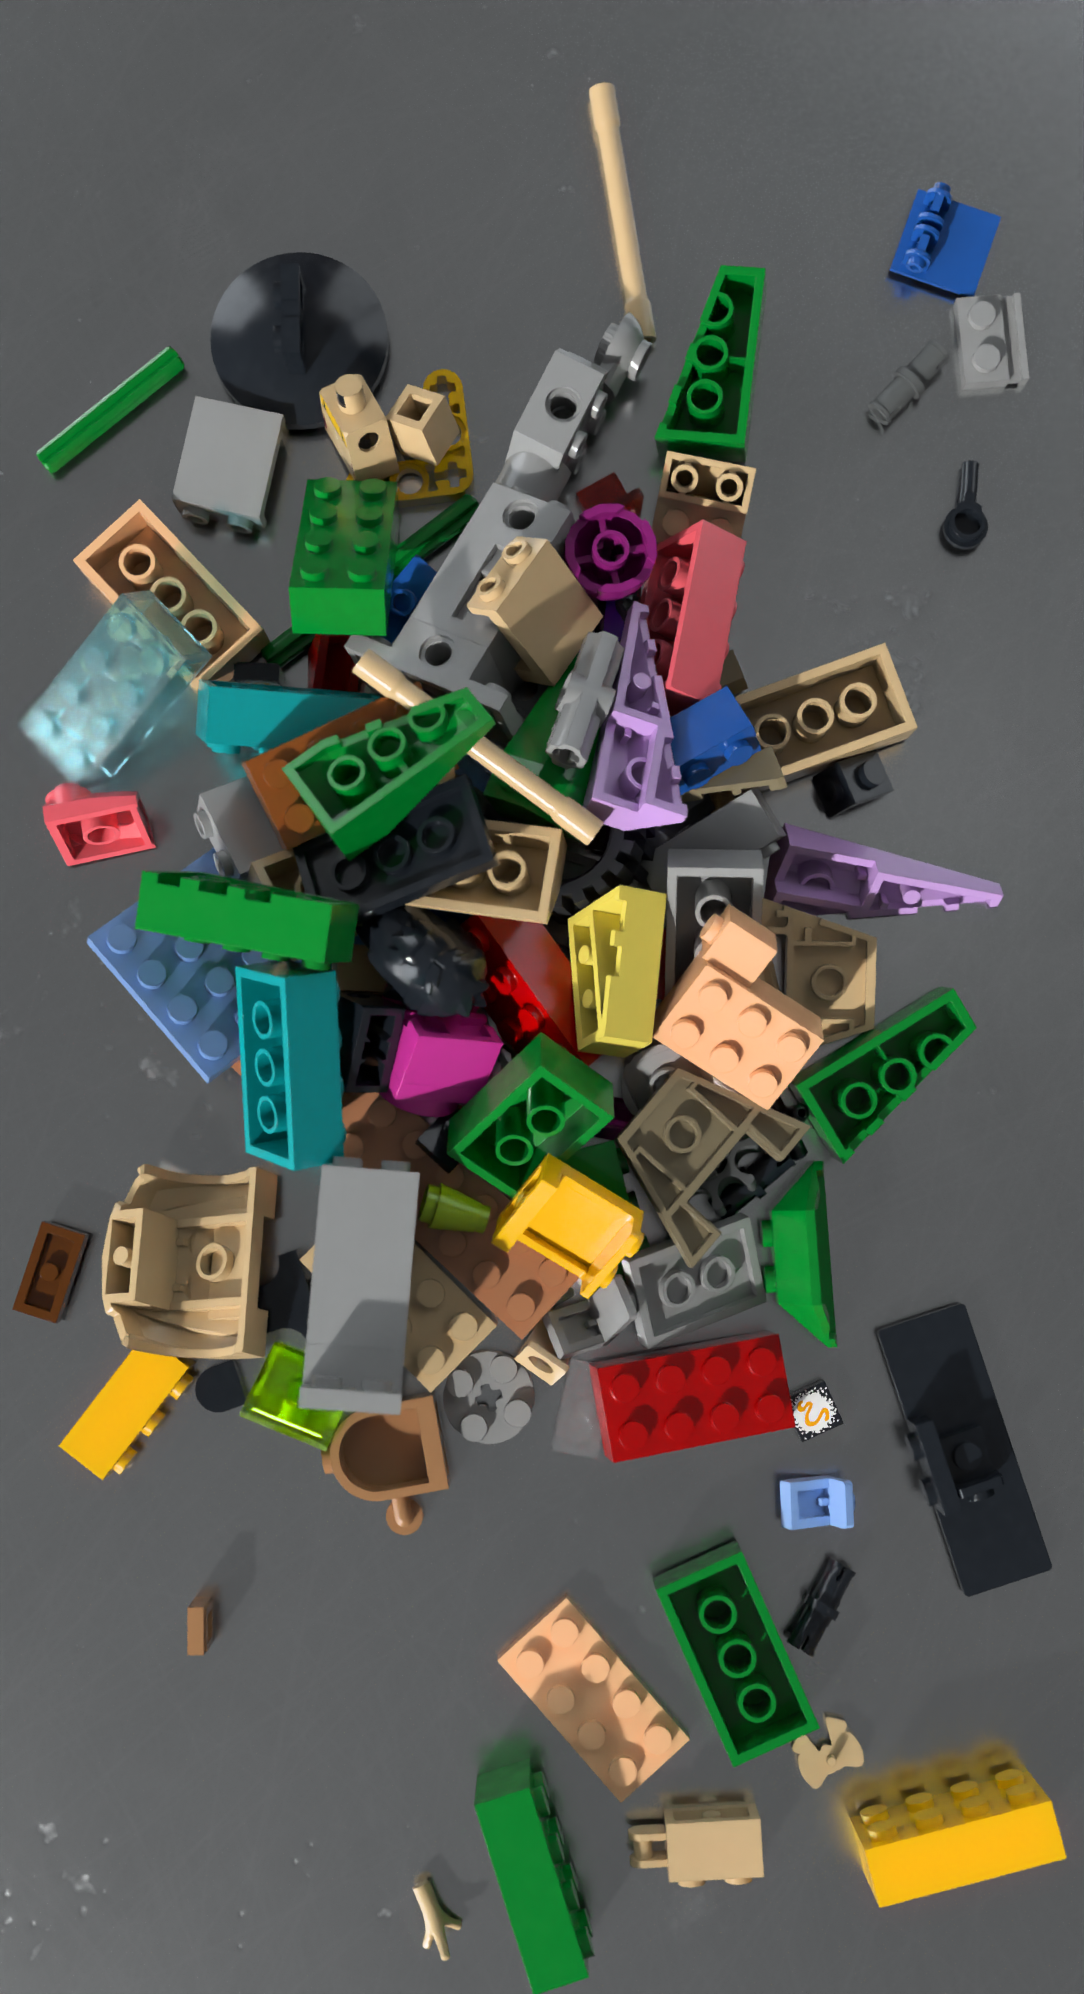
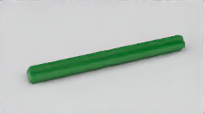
M463 495L397 546L393 581L416 554L424 560L465 529L479 506L478 501L472 495ZM291 626L262 648L261 654L267 663H278L282 668L310 647L316 634H293Z

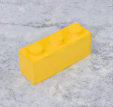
M132 1350L66 1435L59 1447L101 1480H104L113 1471L121 1475L138 1452L132 1447L142 1433L149 1438L166 1417V1414L160 1410L168 1399L172 1396L178 1400L191 1385L195 1378L189 1372L197 1362L192 1358L163 1356Z

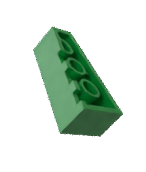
M720 266L702 312L699 328L685 356V364L677 385H674L670 395L669 406L664 419L660 422L655 434L658 456H666L668 450L720 461H747L767 294L766 268Z

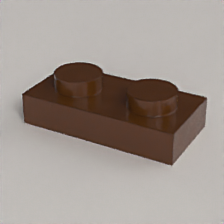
M42 1221L12 1310L52 1323H59L89 1234L49 1221Z

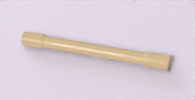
M608 82L598 83L589 89L594 127L599 138L626 301L624 307L625 314L630 312L637 319L642 328L644 339L653 344L657 339L651 303L646 292L619 130L620 117L615 87L612 83Z
M370 648L363 654L352 671L387 698L395 700L408 711L413 706L433 699L407 680L401 671ZM484 736L467 753L549 814L555 823L586 846H588L603 826V821L572 798L562 795Z

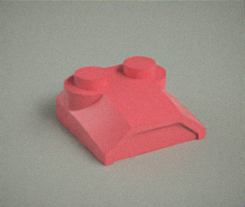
M63 783L56 786L45 798L46 803L42 807L44 822L67 866L156 848L149 817L138 791L91 793L87 788L81 787L76 783Z

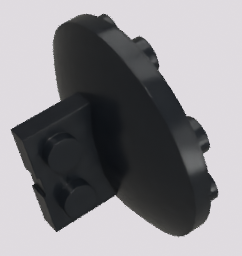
M305 252L285 253L254 264L240 274L227 288L216 308L211 326L210 342L213 362L218 376L231 398L241 406L283 414L287 429L304 430L325 426L319 395L320 390L335 383L343 375L360 374L373 393L387 363L389 349L388 328L385 314L375 292L352 268L340 261L320 254Z

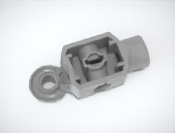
M630 312L624 316L619 325L613 322L609 325L596 351L594 363L570 351L567 352L561 348L555 350L514 429L505 464L495 483L510 489L512 486L520 487L531 494L532 497L546 502L558 500L571 473L576 474L586 454V449L583 446L588 434L596 435L606 415V410L603 407L606 401L614 400L625 378L633 381L637 380L651 352L652 343L644 339L639 322Z

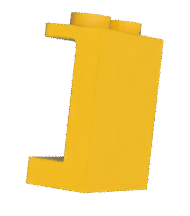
M548 1153L498 1216L491 1243L508 1252L516 1241L519 1240L580 1277L582 1280L580 1295L589 1299L599 1286L604 1289L611 1283L617 1272L619 1262L625 1256L631 1258L640 1248L644 1239V1233L641 1232L644 1211Z

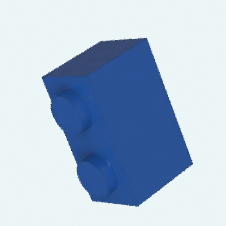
M728 686L670 718L674 736L671 742L674 764L680 767L682 777L678 784L680 795L691 789L704 786L714 776L732 766L745 763L753 754L762 750L752 723Z

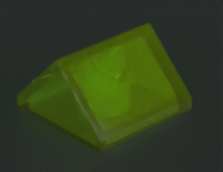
M274 1342L239 1416L327 1451L345 1411L298 1408L300 1386L303 1382L305 1354Z

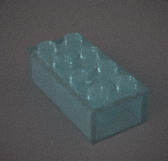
M150 590L121 593L18 726L72 783L87 789L107 784L212 658V655Z

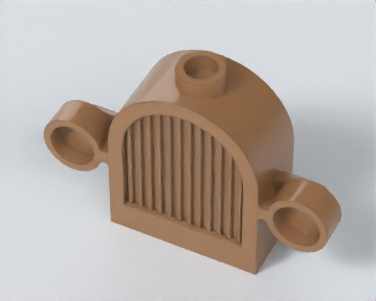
M435 1390L431 1393L427 1391L402 1396L400 1415L350 1412L337 1428L331 1445L321 1447L322 1464L325 1474L334 1473L341 1486L350 1494L367 1501H386L392 1499L386 1512V1521L390 1529L400 1535L414 1533L420 1527L424 1517L423 1506L413 1495L445 1490L450 1487L451 1477Z

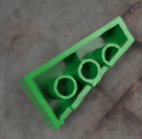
M142 871L135 929L183 937L184 940L189 942L221 944L222 949L245 953L251 952V950L262 952V958L287 962L291 958L302 959L301 966L304 968L329 971L331 970L332 963L351 962L359 904L202 871Z
M939 986L874 1026V1029L864 1032L799 1072L790 1082L789 1087L798 1102L808 1108V1118L832 1158L844 1164L855 1153L854 1150L885 1123L883 1120L902 1101L905 1102L917 1090L916 1087L932 1070L935 1071L977 1027L954 988Z

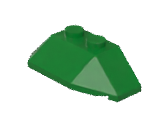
M819 1160L808 1161L766 1209L767 1219L760 1220L762 1247H769L770 1265L763 1266V1281L765 1293H773L774 1302L822 1344L831 1348L837 1347L824 1162Z

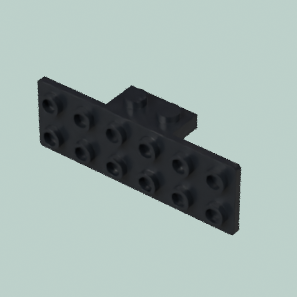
M958 1303L879 1329L877 1335L910 1432L904 1434L905 1441L913 1461L919 1460L925 1477L919 1479L920 1487L929 1507L934 1505L962 1592L967 1597L1051 1570L1052 1564L966 1306ZM977 1423L982 1428L995 1469L1002 1474L1005 1484L993 1488L995 1492L993 1496L984 1500L969 1502L967 1498L960 1499L958 1497L939 1436Z

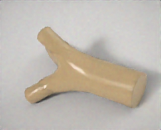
M425 1880L413 1887L425 1921V1937L422 1945L424 1948L429 1949L435 1939L441 1959L446 1961L450 1958L444 1926L460 1930L462 1922L450 1917L442 1910L430 1880Z

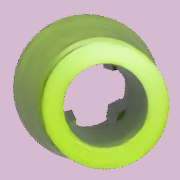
M440 1183L438 1187L428 1184L421 1200L418 1221L428 1223L427 1227L430 1229L478 1232L483 1234L489 1220L491 1207L483 1205L481 1202L443 1183Z

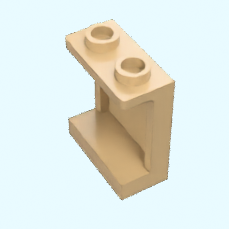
M521 536L515 537L513 541L506 545L502 556L490 573L480 581L476 592L466 605L472 614L488 616L519 654L521 660L514 670L523 681L549 686L556 685L581 649L583 640L588 632H593L603 617L548 539Z

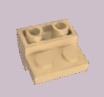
M667 450L652 525L656 542L660 543L703 519L741 538L756 468Z

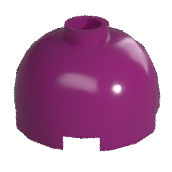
M599 504L583 511L579 515V519L571 526L564 543L565 564L588 596L601 601L621 600L634 594L649 579L657 558L656 537L649 522L645 518L642 520L635 513L625 510V506L621 504Z

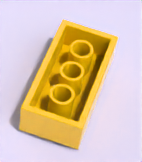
M1020 1769L1001 1771L995 1775L994 1780L979 1784L975 1781L959 1782L952 1785L949 1792L934 1796L931 1793H917L907 1797L905 1803L888 1808L882 1804L868 1806L860 1811V1815L850 1817L863 1871L879 1908L1067 1859L1051 1799L1029 1771L1023 1772Z

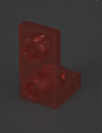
M613 472L576 492L575 499L582 511L599 504H621L625 506V510L633 512L641 518L644 495L639 487L627 493L616 473Z

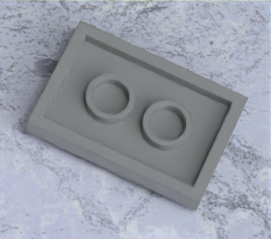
M738 1213L712 1223L722 1233L693 1268H688L672 1239L640 1250L631 1258L625 1256L621 1260L626 1285L632 1289L636 1298L637 1318L634 1321L640 1345L650 1349L767 1302L749 1216Z

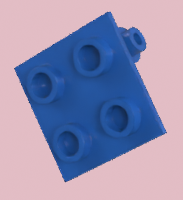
M937 182L933 188L927 191L918 189L890 271L965 297H973L1001 216L952 200L953 197L950 194L951 187L946 183Z

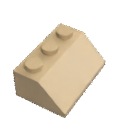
M485 819L500 865L405 904L406 906L548 924L560 892L567 851V843L563 831L557 828Z

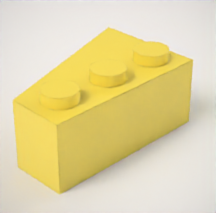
M619 885L567 919L578 1051L625 1058L652 1043L667 894Z

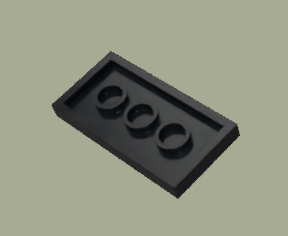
M466 774L435 786L389 834L351 861L346 859L328 833L293 847L305 893L359 904L357 924L500 865L472 780Z

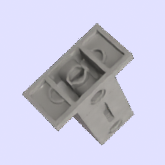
M493 482L393 645L380 636L368 638L364 635H351L344 647L355 665L370 648L401 671L411 683L419 681L424 692L433 699L467 687L495 721V725L484 737L505 748L523 723L522 716L517 713L511 701V693L520 680V676L514 668L521 660V657L488 616L472 614L466 605L476 592L480 581L490 573L502 556L503 549L517 536L548 539L565 562V539L571 526L575 523L572 511L561 502L555 500L546 502L532 497L531 494L520 487L512 486L510 489ZM369 685V687L371 688L372 692H375V693H377V694H381L380 692H378L376 689H374L372 686Z
M333 1157L332 1166L322 1165L303 1382L300 1386L298 1408L400 1415L420 1172H410L411 1163L382 1161L381 1169L363 1168L362 1159Z

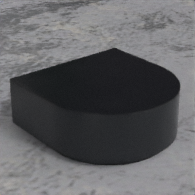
M236 1359L209 1367L197 1379L195 1386L197 1400L205 1409L211 1412H225L250 1402Z

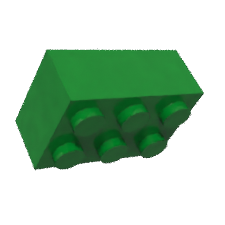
M541 1032L449 1119L447 1155L513 1198L548 1153L565 1163L614 1118L613 1083Z

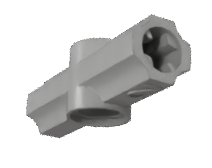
M606 631L600 633L588 632L583 640L574 669L566 678L558 696L555 709L559 712L552 727L553 730L547 742L545 753L550 756L552 763L562 768H583L588 760L597 730L603 724L613 703L616 690L612 688L625 648L620 645L618 637Z

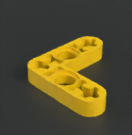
M439 369L430 373L423 383V389L436 393L438 392V385L447 384L448 390L452 391L448 395L449 406L461 431V438L456 444L450 446L438 466L418 459L397 462L400 472L391 475L390 481L398 483L400 477L407 473H415L423 481L421 489L414 494H405L398 488L399 508L457 501L463 495L470 494L474 487V473L463 386L456 373L450 370ZM457 469L459 476H466L459 480L458 487H451L449 480L435 481L437 490L430 491V479L427 471H434L435 480L448 478L449 470ZM349 473V475H348V477H347L346 480H354V479L352 478L351 474Z

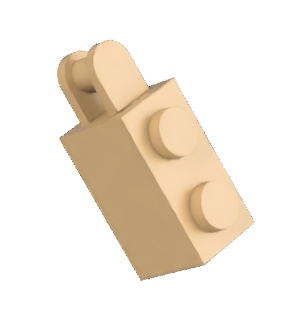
M755 1803L663 1809L664 1824L637 1825L628 1829V1838L633 1841L634 1853L629 1856L630 1865L635 1868L667 1867L669 1883L678 1882L682 1887L693 1888L704 1885L706 1880L725 1879L726 1883L743 1885L752 1882L753 1878L764 1877L761 1820ZM652 1841H665L666 1850L652 1851Z

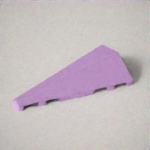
M633 601L627 612L620 645L625 649L612 685L616 693L608 715L601 725L583 807L603 821L605 825L623 831L683 823L688 814L687 804H682L678 785L682 778L680 767L675 766L671 749V742L674 736L661 675H657L654 661L657 651L655 639H650L647 625L649 608L647 605Z
M784 823L782 827L787 836L777 841L780 850L769 857L764 893L765 899L814 916L845 913L848 919L913 914L918 912V907L943 905L946 911L959 910V904L987 902L990 907H998L1004 896L999 883Z

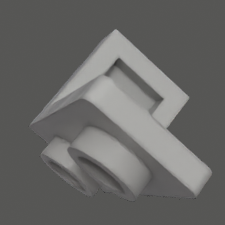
M616 1274L606 1288L600 1287L588 1300L547 1312L542 1320L557 1358L563 1360L607 1346L637 1318L636 1298L632 1289L625 1285L622 1275Z

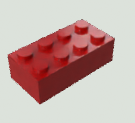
M474 914L460 924L465 931L473 934L477 946L483 949L486 956L488 973L485 976V980L489 983V988L483 992L487 1002V1006L484 1009L497 1025L501 1038L512 1046L517 1055L542 1032L588 1066L602 1056V1054L578 1051L571 963L543 924Z
M763 1330L589 1364L604 1455L613 1463L796 1427L778 1333Z

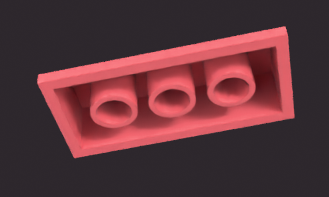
M704 519L657 544V558L649 579L644 583L640 603L647 605L649 608L647 625L650 639H655L657 651L654 661L657 675L662 676L669 716L680 713L721 689L720 680L723 664L729 652L728 637L731 622L737 610V602L735 600L738 584L745 567L743 558L747 541Z

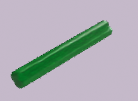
M170 346L163 349L41 447L36 455L42 465L51 473L58 471L182 371L185 365L180 355Z

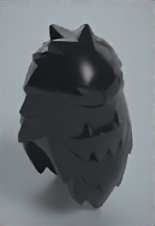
M402 905L362 922V926H356L357 935L369 950L366 952L369 961L388 984L382 994L384 997L402 1001L405 1009L417 1010V1014L423 1017L437 1015L443 1018L457 1014L469 1017L473 1007L487 1006L483 992L489 988V983L485 980V976L488 973L486 956L483 949L477 946L473 934L465 931L453 916L444 921L427 908Z

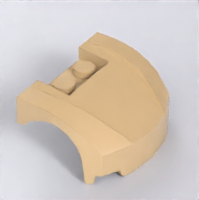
M143 1164L137 1170L139 1176L135 1178L125 1201H118L114 1205L109 1219L102 1254V1299L104 1309L109 1316L114 1318L120 1340H122L121 1344L132 1350L172 1357L203 1359L265 1358L268 1311L259 1309L257 1306L263 1223L266 1220H275L278 1175L259 1167H249L246 1171L232 1175H193Z

